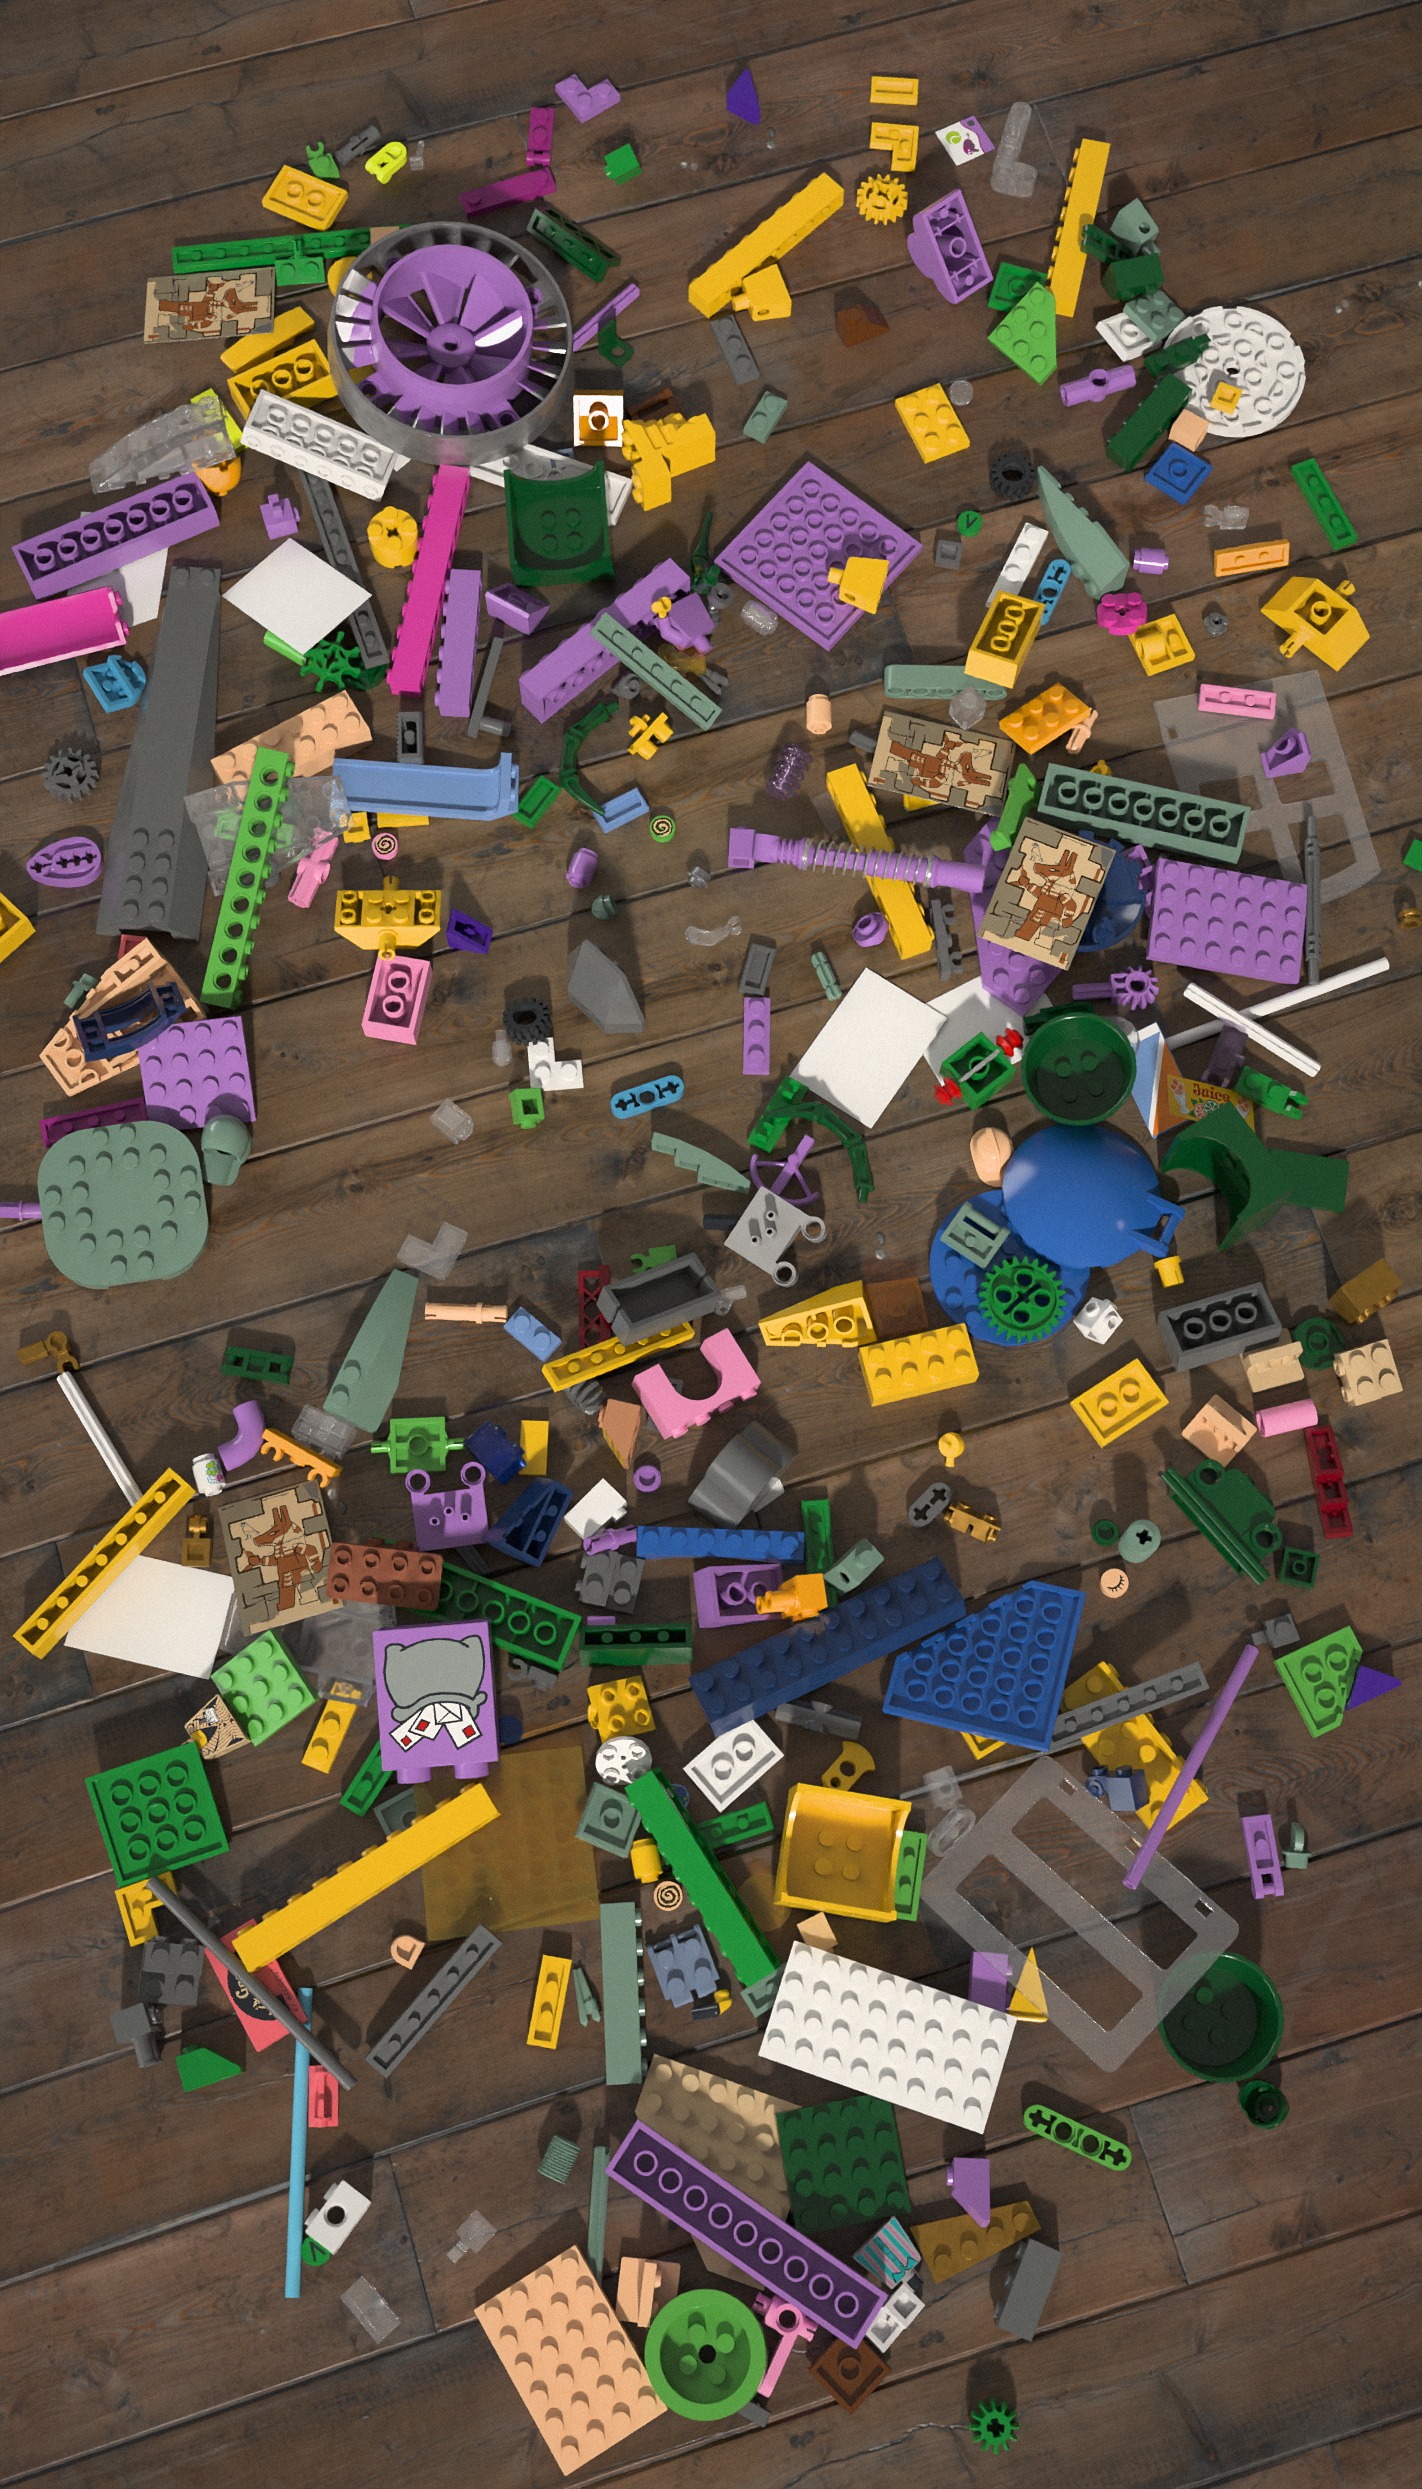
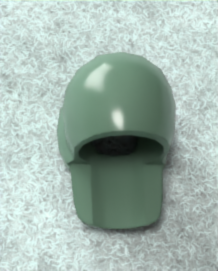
M219 1114L212 1117L205 1124L201 1138V1150L204 1156L201 1167L203 1180L216 1185H232L237 1177L240 1166L248 1159L252 1138L246 1125L239 1118L230 1114ZM217 1150H221L232 1155L221 1154Z

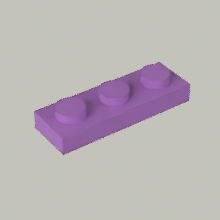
M744 997L743 1074L769 1075L770 998Z

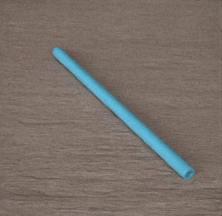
M298 1988L299 2002L310 2020L303 2025L311 2032L313 1988ZM297 2039L285 2298L300 2297L310 2053Z

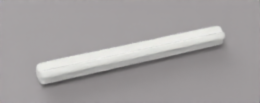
M1190 983L1186 987L1184 996L1308 1075L1313 1077L1319 1072L1321 1064L1198 985Z
M68 1371L57 1377L58 1383L133 1507L143 1496L142 1492L72 1374Z

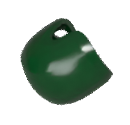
M1254 2078L1244 2083L1239 2090L1238 2103L1249 2121L1256 2127L1270 2131L1278 2127L1286 2119L1290 2111L1289 2102L1284 2093L1274 2084L1264 2079Z

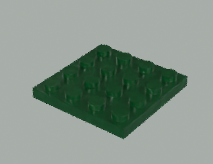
M863 2094L774 2113L795 2229L804 2235L911 2212L890 2101L870 2094Z

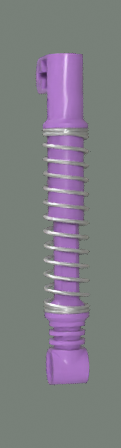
M756 834L752 860L768 863H778L780 860L781 864H784L786 861L790 865L793 862V865L803 871H807L809 866L813 864V872L816 865H823L822 872L825 873L826 866L833 867V875L835 874L836 867L843 868V876L846 869H852L853 878L855 877L856 870L863 871V879L865 875L872 876L873 880H875V877H881L883 882L885 878L892 879L893 883L898 879L903 880V885L905 881H912L913 886L916 882L923 883L922 886L926 888H934L937 885L957 888L959 891L979 894L984 892L987 866L941 860L938 856L932 854L929 858H926L924 853L917 857L914 852L906 855L904 850L900 854L896 853L894 849L890 852H886L884 848L876 851L874 846L870 848L869 853H866L864 845L856 852L854 843L850 845L848 850H846L844 842L836 849L834 841L830 842L828 848H826L824 839L816 846L814 838L803 837L801 840H796L795 843L794 839H790L788 842V838H784L782 841L781 837L768 834Z

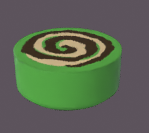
M664 815L655 817L650 823L651 837L661 843L670 841L675 835L674 821Z

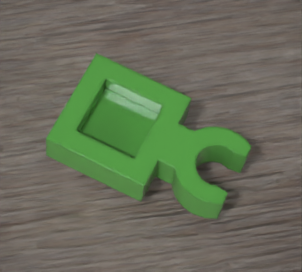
M318 142V151H312L309 146H306L307 156L310 159L308 161L309 167L315 178L328 182L340 177L339 170L331 154H325L322 142Z
M675 1245L648 1249L649 1256L647 1257L642 1254H633L631 1262L639 1261L642 1263L641 1268L633 1269V1275L677 1259Z

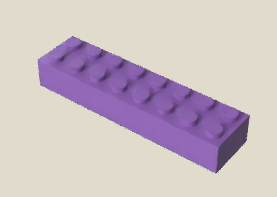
M193 470L11 548L37 602H40L217 527L220 523L216 510L200 478Z
M671 558L667 559L664 563H658L648 576L637 580L632 589L627 593H621L612 605L601 609L596 618L589 623H584L575 635L570 639H564L554 652L544 655L539 664L532 669H527L521 675L519 685L522 704L541 724L544 723L620 661L588 634L601 615L606 612L638 640L643 642L658 630L653 621L659 614L653 612L652 604L657 602L660 597H668L671 600V604L689 596L690 577Z

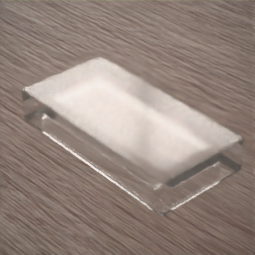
M364 2275L340 2296L377 2344L385 2339L402 2322Z

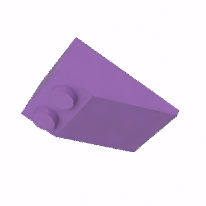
M781 1564L709 1566L693 1573L700 1628L727 1627L786 1620L782 1619L781 1612L759 1614L756 1609V1598L758 1596H765L767 1591H778V1586L783 1583Z

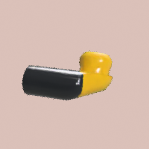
M727 1989L716 1991L714 1993L716 2002L692 2007L693 2020L696 2022L716 2018L727 2010L732 2003L729 1991Z

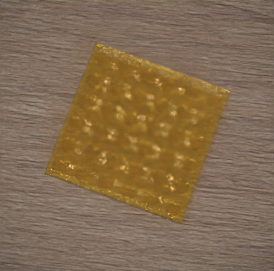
M581 1746L500 1755L498 1761L488 1762L489 1775L476 1778H455L454 1765L431 1767L432 1780L413 1783L416 1817L424 1813L429 1816L437 1811L435 1808L437 1804L447 1798L454 1800L462 1795L460 1790L472 1782H475L476 1785L479 1783L484 1784L501 1812L500 1816L421 1866L429 1942L468 1937L480 1922L493 1933L600 1919L593 1846L574 1837L587 1801Z

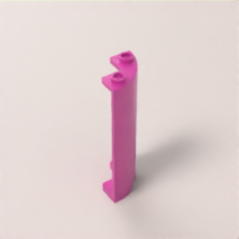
M109 585L0 613V676L127 644L126 636L130 635L126 620L122 621L119 606H123L119 591L114 592L113 586Z

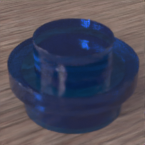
M506 1716L498 1721L501 1743L512 1745L521 1739L523 1726L517 1718Z

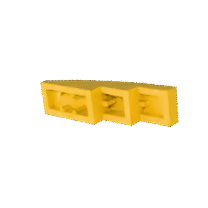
M299 306L274 318L273 333L246 335L221 354L220 359L235 374H238L273 359L275 351L294 344L295 336L313 330L315 321Z

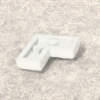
M553 1037L545 1038L543 1042L538 1039V1044L534 1046L532 1042H529L527 1047L531 1088L541 1087V1091L584 1088L581 1060L555 1062Z

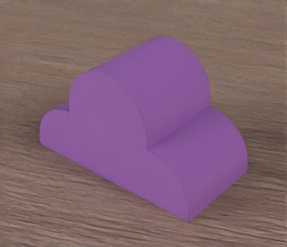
M954 189L913 217L914 232L907 238L909 253L920 271L926 277L933 279L939 292L946 300L957 304L993 280L960 189Z

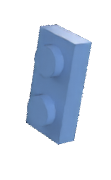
M522 1307L503 1326L509 1334L543 1362L562 1343L561 1339Z

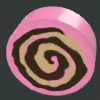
M389 833L377 835L372 842L373 852L381 860H390L398 853L397 840Z

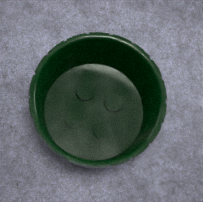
M1068 1013L1047 1021L1048 1023L1039 1027L1033 1034V1037L1029 1039L1021 1059V1080L1030 1101L1046 1117L1065 1125L1087 1126L1112 1116L1128 1099L1137 1074L1135 1052L1126 1034L1122 1030L1120 1031L1119 1027L1110 1020L1091 1013Z
M1225 1951L1199 1953L1179 1964L1162 1985L1156 2009V2019L1161 2040L1172 2058L1183 2069L1203 2080L1215 2081L1216 2083H1232L1236 2080L1248 2079L1255 2075V2072H1259L1266 2067L1281 2043L1282 2039L1280 2038L1283 2036L1284 2010L1280 1995L1277 1993L1278 1990L1270 1977L1250 1959L1247 1960L1246 1957L1232 1952L1225 1953Z

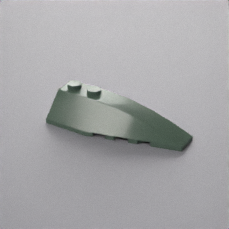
M1041 465L1037 469L1035 484L1049 529L1060 551L1069 563L1072 574L1081 580L1087 594L1091 597L1093 596L1097 603H1099L1104 595L1115 594L1122 590L1130 563L1104 528L1097 521L1092 523L1087 518L1088 512L1083 507L1078 509L1075 506L1074 497L1069 492L1063 494L1060 483Z
M397 1269L392 1271L359 1330L326 1398L323 1409L327 1415L372 1434H377L399 1387L411 1315L419 1283L418 1278Z

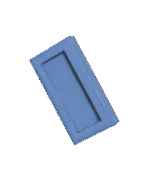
M636 787L601 805L606 811L603 817L592 810L594 817L606 834L649 812V806Z

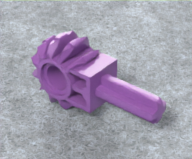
M1141 965L1138 966L1136 971L1129 966L1126 973L1111 974L1108 982L1073 985L1072 997L1074 1000L1110 998V1005L1122 1004V1006H1125L1127 1003H1130L1131 1010H1135L1138 1004L1143 1010L1146 1008L1147 1003L1152 1004L1154 1002V995H1157L1159 992V988L1155 986L1158 980L1154 977L1150 978L1151 969L1144 973L1142 972ZM1131 985H1139L1142 991H1134Z

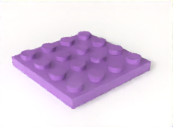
M242 1015L173 1023L158 1037L138 1048L148 1121H157L168 1124L177 1130L205 1127V1124L212 1117L219 1114H230L239 1118L242 1122L257 1120Z

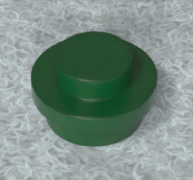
M1101 1519L1093 1525L1091 1536L1097 1545L1108 1547L1117 1541L1119 1529L1113 1521Z

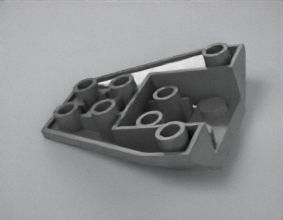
M585 939L568 954V999L604 1033H643L646 1030L645 1016L640 1010L624 973V968L617 961L614 960L612 962L605 956L606 952L599 944H592L588 939Z

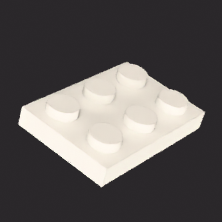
M752 1720L719 1736L685 1766L683 1770L721 1813L777 1763L784 1754L757 1723Z

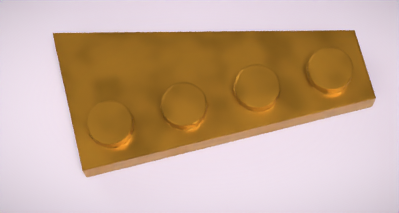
M1023 2200L990 2208V2222L987 2227H980L966 2213L960 2216L909 2226V2229L935 2283L938 2284L1040 2230L1041 2227L1029 2202Z

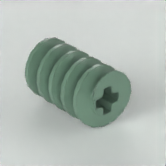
M1142 1519L1133 1522L1123 1532L1118 1541L1119 1553L1128 1562L1139 1563L1145 1561L1160 1545V1531L1149 1520Z

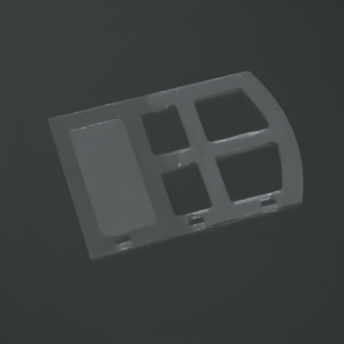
M1318 670L1231 686L1233 688L1277 693L1273 720L1198 710L1199 693L1153 702L1155 715L1179 792L1201 796L1198 788L1199 785L1243 776H1251L1253 778L1262 809L1250 811L1245 833L1262 829L1269 831L1284 881L1305 884L1288 824L1306 821L1309 816L1321 818L1336 814L1341 815L1356 863L1320 881L1321 904L1345 896L1380 874L1381 869ZM1291 727L1304 732L1312 755L1308 763L1325 762L1335 794L1282 804L1273 777H1266L1260 754L1266 753ZM1175 728L1178 738L1170 740L1167 729ZM1198 858L1201 866L1223 869L1219 862Z

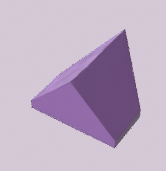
M1292 727L1266 753L1260 754L1265 774L1268 778L1304 772L1312 756L1306 734Z

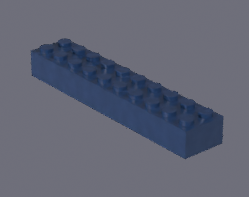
M937 1556L820 1613L818 1616L803 1621L688 1677L693 1694L717 1738L776 1709L781 1704L803 1696L966 1616L964 1599Z

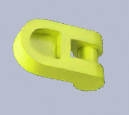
M399 142L387 144L367 161L365 169L371 174H376L377 179L382 184L388 183L392 175L407 162L406 147Z

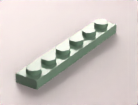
M606 612L601 615L588 634L704 731L710 728L721 713L722 709Z

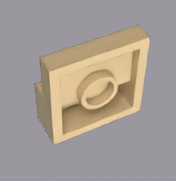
M1382 1339L1334 1354L1333 1367L1336 1374L1341 1378L1343 1384L1341 1394L1349 1406H1358L1403 1391L1388 1339Z

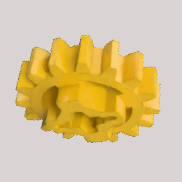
M877 174L876 180L868 177V184L862 182L861 189L857 190L856 207H860L859 214L866 213V220L868 221L873 218L874 224L882 220L883 224L887 225L888 219L896 222V216L902 217L903 211L907 209L908 192H904L905 185L901 184L898 186L899 179L896 178L891 181L890 175L882 179L881 175Z

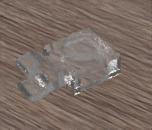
M1207 505L1204 508L1203 514H1210L1213 517H1206L1204 526L1219 525L1220 529L1244 530L1249 518V508L1230 506L1224 507L1223 511H1220L1214 505Z
M476 2209L455 2232L461 2240L451 2249L447 2256L456 2263L469 2248L477 2254L497 2230Z

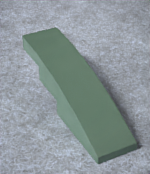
M654 1132L651 1141L652 1150L675 1155V1166L698 1172L697 1182L749 1195L751 1182L730 1165L682 1140Z

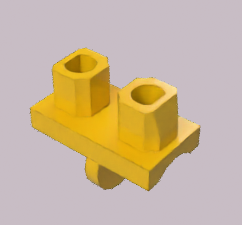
M662 712L648 727L647 723L650 721L648 715L645 714L642 718L633 716L630 719V724L633 728L629 731V734L635 737L640 733L641 736L631 745L628 751L632 755L638 752L648 760L658 750L649 738L654 735L664 743L673 733V730L665 722L668 717Z

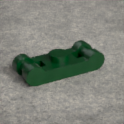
M1092 224L1083 226V240L1080 243V251L1082 253L1092 254L1109 266L1113 262L1130 259L1131 250Z
M226 1346L224 1355L227 1357L225 1364L221 1366V1374L289 1386L291 1377L288 1375L290 1368L294 1365L295 1359L293 1357ZM237 1358H243L242 1367L236 1366ZM272 1364L280 1365L278 1373L271 1372Z

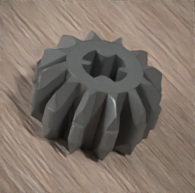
M594 1378L563 1389V1392L567 1395L566 1397L585 1414L592 1415L594 1412L599 1411L601 1406L607 1401L606 1392Z

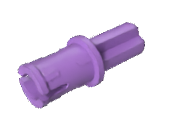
M20 1200V1202H0V1218H19L20 1221H24V1218H42L40 1203L24 1202V1200Z

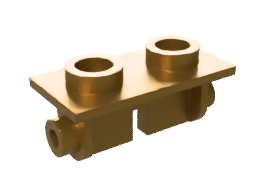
M964 1501L951 1502L949 1509L954 1511L953 1513L947 1511L943 1520L948 1523L947 1526L965 1533L968 1525L971 1524L974 1527L970 1536L985 1543L989 1541L995 1542L998 1533L994 1532V1529L1000 1531L1002 1523L998 1522L999 1518L988 1512L980 1514L972 1510L973 1506Z

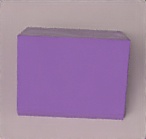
M505 583L491 589L485 595L489 615L528 636H531L550 606L510 583Z

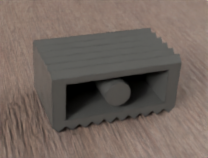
M398 712L396 714L398 763L425 765V738L422 712Z

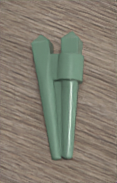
M581 1967L573 1969L580 2023L587 2026L590 2021L589 2014L592 2015L593 2020L599 2022L602 2017L599 2010L600 2007L591 1992Z

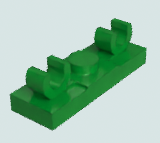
M786 1075L763 1113L784 1106L802 1103L809 1091V1087ZM762 1114L748 1137L747 1143L770 1155L792 1117L765 1119Z

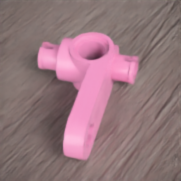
M759 2292L756 2296V2301L763 2305L754 2302L751 2309L753 2312L755 2311L764 2316L762 2323L782 2334L767 2366L764 2380L758 2390V2393L769 2397L797 2335L811 2341L814 2334L807 2330V2328L816 2331L818 2323L807 2318L806 2314L777 2294H774L771 2299ZM784 2310H791L796 2315L795 2322L790 2326H784L779 2322V2315Z

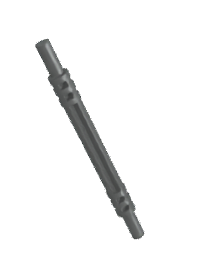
M1309 816L1307 817V839L1304 841L1305 885H1307L1305 917L1306 961L1308 962L1309 985H1319V962L1322 960L1320 840L1317 839V817Z

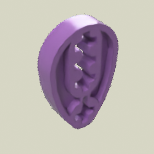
M71 837L50 844L40 850L27 862L26 868L33 880L45 885L68 888L80 887L92 883L99 877L103 869V857L97 845L90 839ZM93 855V863L88 864V856ZM80 857V865L75 866L76 858ZM63 860H68L67 868H62ZM42 864L41 872L37 873L38 865Z

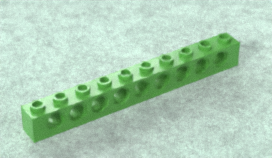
M262 747L257 749L200 997V1002L203 1004L235 1011L236 1005L240 1006L243 997V991L240 990L242 980H246L249 970L246 961L248 955H252L255 943L252 935L254 929L257 930L260 923L258 909L259 905L264 903L266 897V889H263L265 879H269L272 871V864L269 861L271 853L274 854L277 849L278 839L275 838L277 828H281L283 823L282 804L288 800V778L293 777L295 762H292L293 758L289 753ZM278 773L276 783L267 784L266 779L268 775ZM266 798H271L272 806L267 810L261 809V802ZM265 823L267 826L265 833L256 835V826ZM256 848L260 849V857L255 861H251L249 859L250 852ZM248 874H254V883L250 886H244V877ZM243 899H248V909L239 912L237 908L238 903ZM241 924L243 926V933L239 937H233V927ZM230 950H236L237 959L234 962L228 963L226 961V954ZM225 975H230L232 979L230 986L222 988L220 985L221 978Z

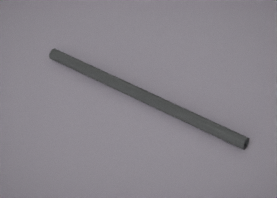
M157 1875L153 1876L146 1883V1887L348 2092L357 2084L359 2080L252 1972H248L245 1965Z

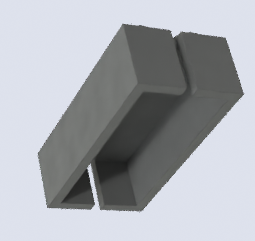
M693 1252L604 1286L596 1305L607 1322H613L611 1328L622 1346L625 1347L714 1312L722 1294L709 1275L704 1278L706 1269Z

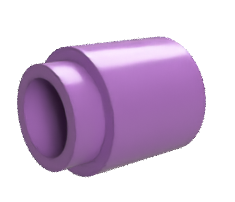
M1141 547L1140 550L1134 549L1132 569L1137 570L1138 573L1162 575L1163 570L1168 569L1169 555H1165V549Z
M580 848L577 853H574L566 874L570 885L580 889L590 885L598 865V856L595 852L586 848Z

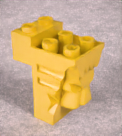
M672 413L659 421L650 420L645 423L643 420L629 421L627 419L623 421L624 432H621L624 446L621 448L626 461L630 460L632 464L631 470L633 475L631 478L635 489H632L634 500L637 504L641 503L644 511L671 501L672 477L715 461L716 433L706 413L697 417L694 416L688 421L681 413Z

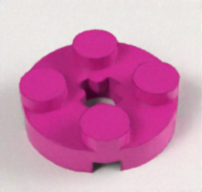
M1139 593L1106 594L1102 597V602L1097 608L1098 625L1102 629L1103 626L1109 629V633L1113 635L1133 634L1137 631V627L1141 626L1142 623L1144 626L1147 621V606Z

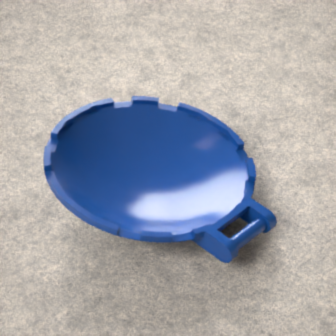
M1059 1124L1033 1134L1014 1152L1003 1177L1004 1210L1012 1228L1016 1229L1023 1238L1022 1241L1038 1255L1051 1262L1070 1268L1085 1269V1267L1100 1266L1104 1268L1122 1262L1123 1259L1138 1252L1140 1249L1159 1258H1165L1169 1251L1168 1244L1178 1222L1182 1221L1186 1214L1182 1207L1161 1198V1190L1156 1173L1138 1147L1122 1135L1093 1124L1087 1126ZM1162 1214L1169 1218L1159 1240L1156 1241L1151 1236Z

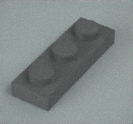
M733 314L711 321L710 329L736 386L758 379L759 371Z

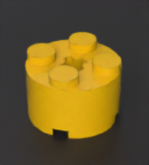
M389 506L372 518L367 532L375 560L388 568H395L394 566L399 565L404 567L411 564L419 555L417 550L419 534L413 517L403 510Z

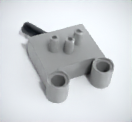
M763 1186L760 1187L743 1215L705 1214L703 1218L705 1230L732 1231L724 1245L772 1275L774 1281L782 1287L794 1286L799 1278L797 1269L791 1263L780 1261L800 1230L813 1243L823 1241L828 1233L826 1224L820 1218L808 1216ZM812 1223H819L821 1225V1232L817 1236H810L808 1234V1227ZM790 1268L792 1271L791 1279L786 1282L780 1281V1270Z

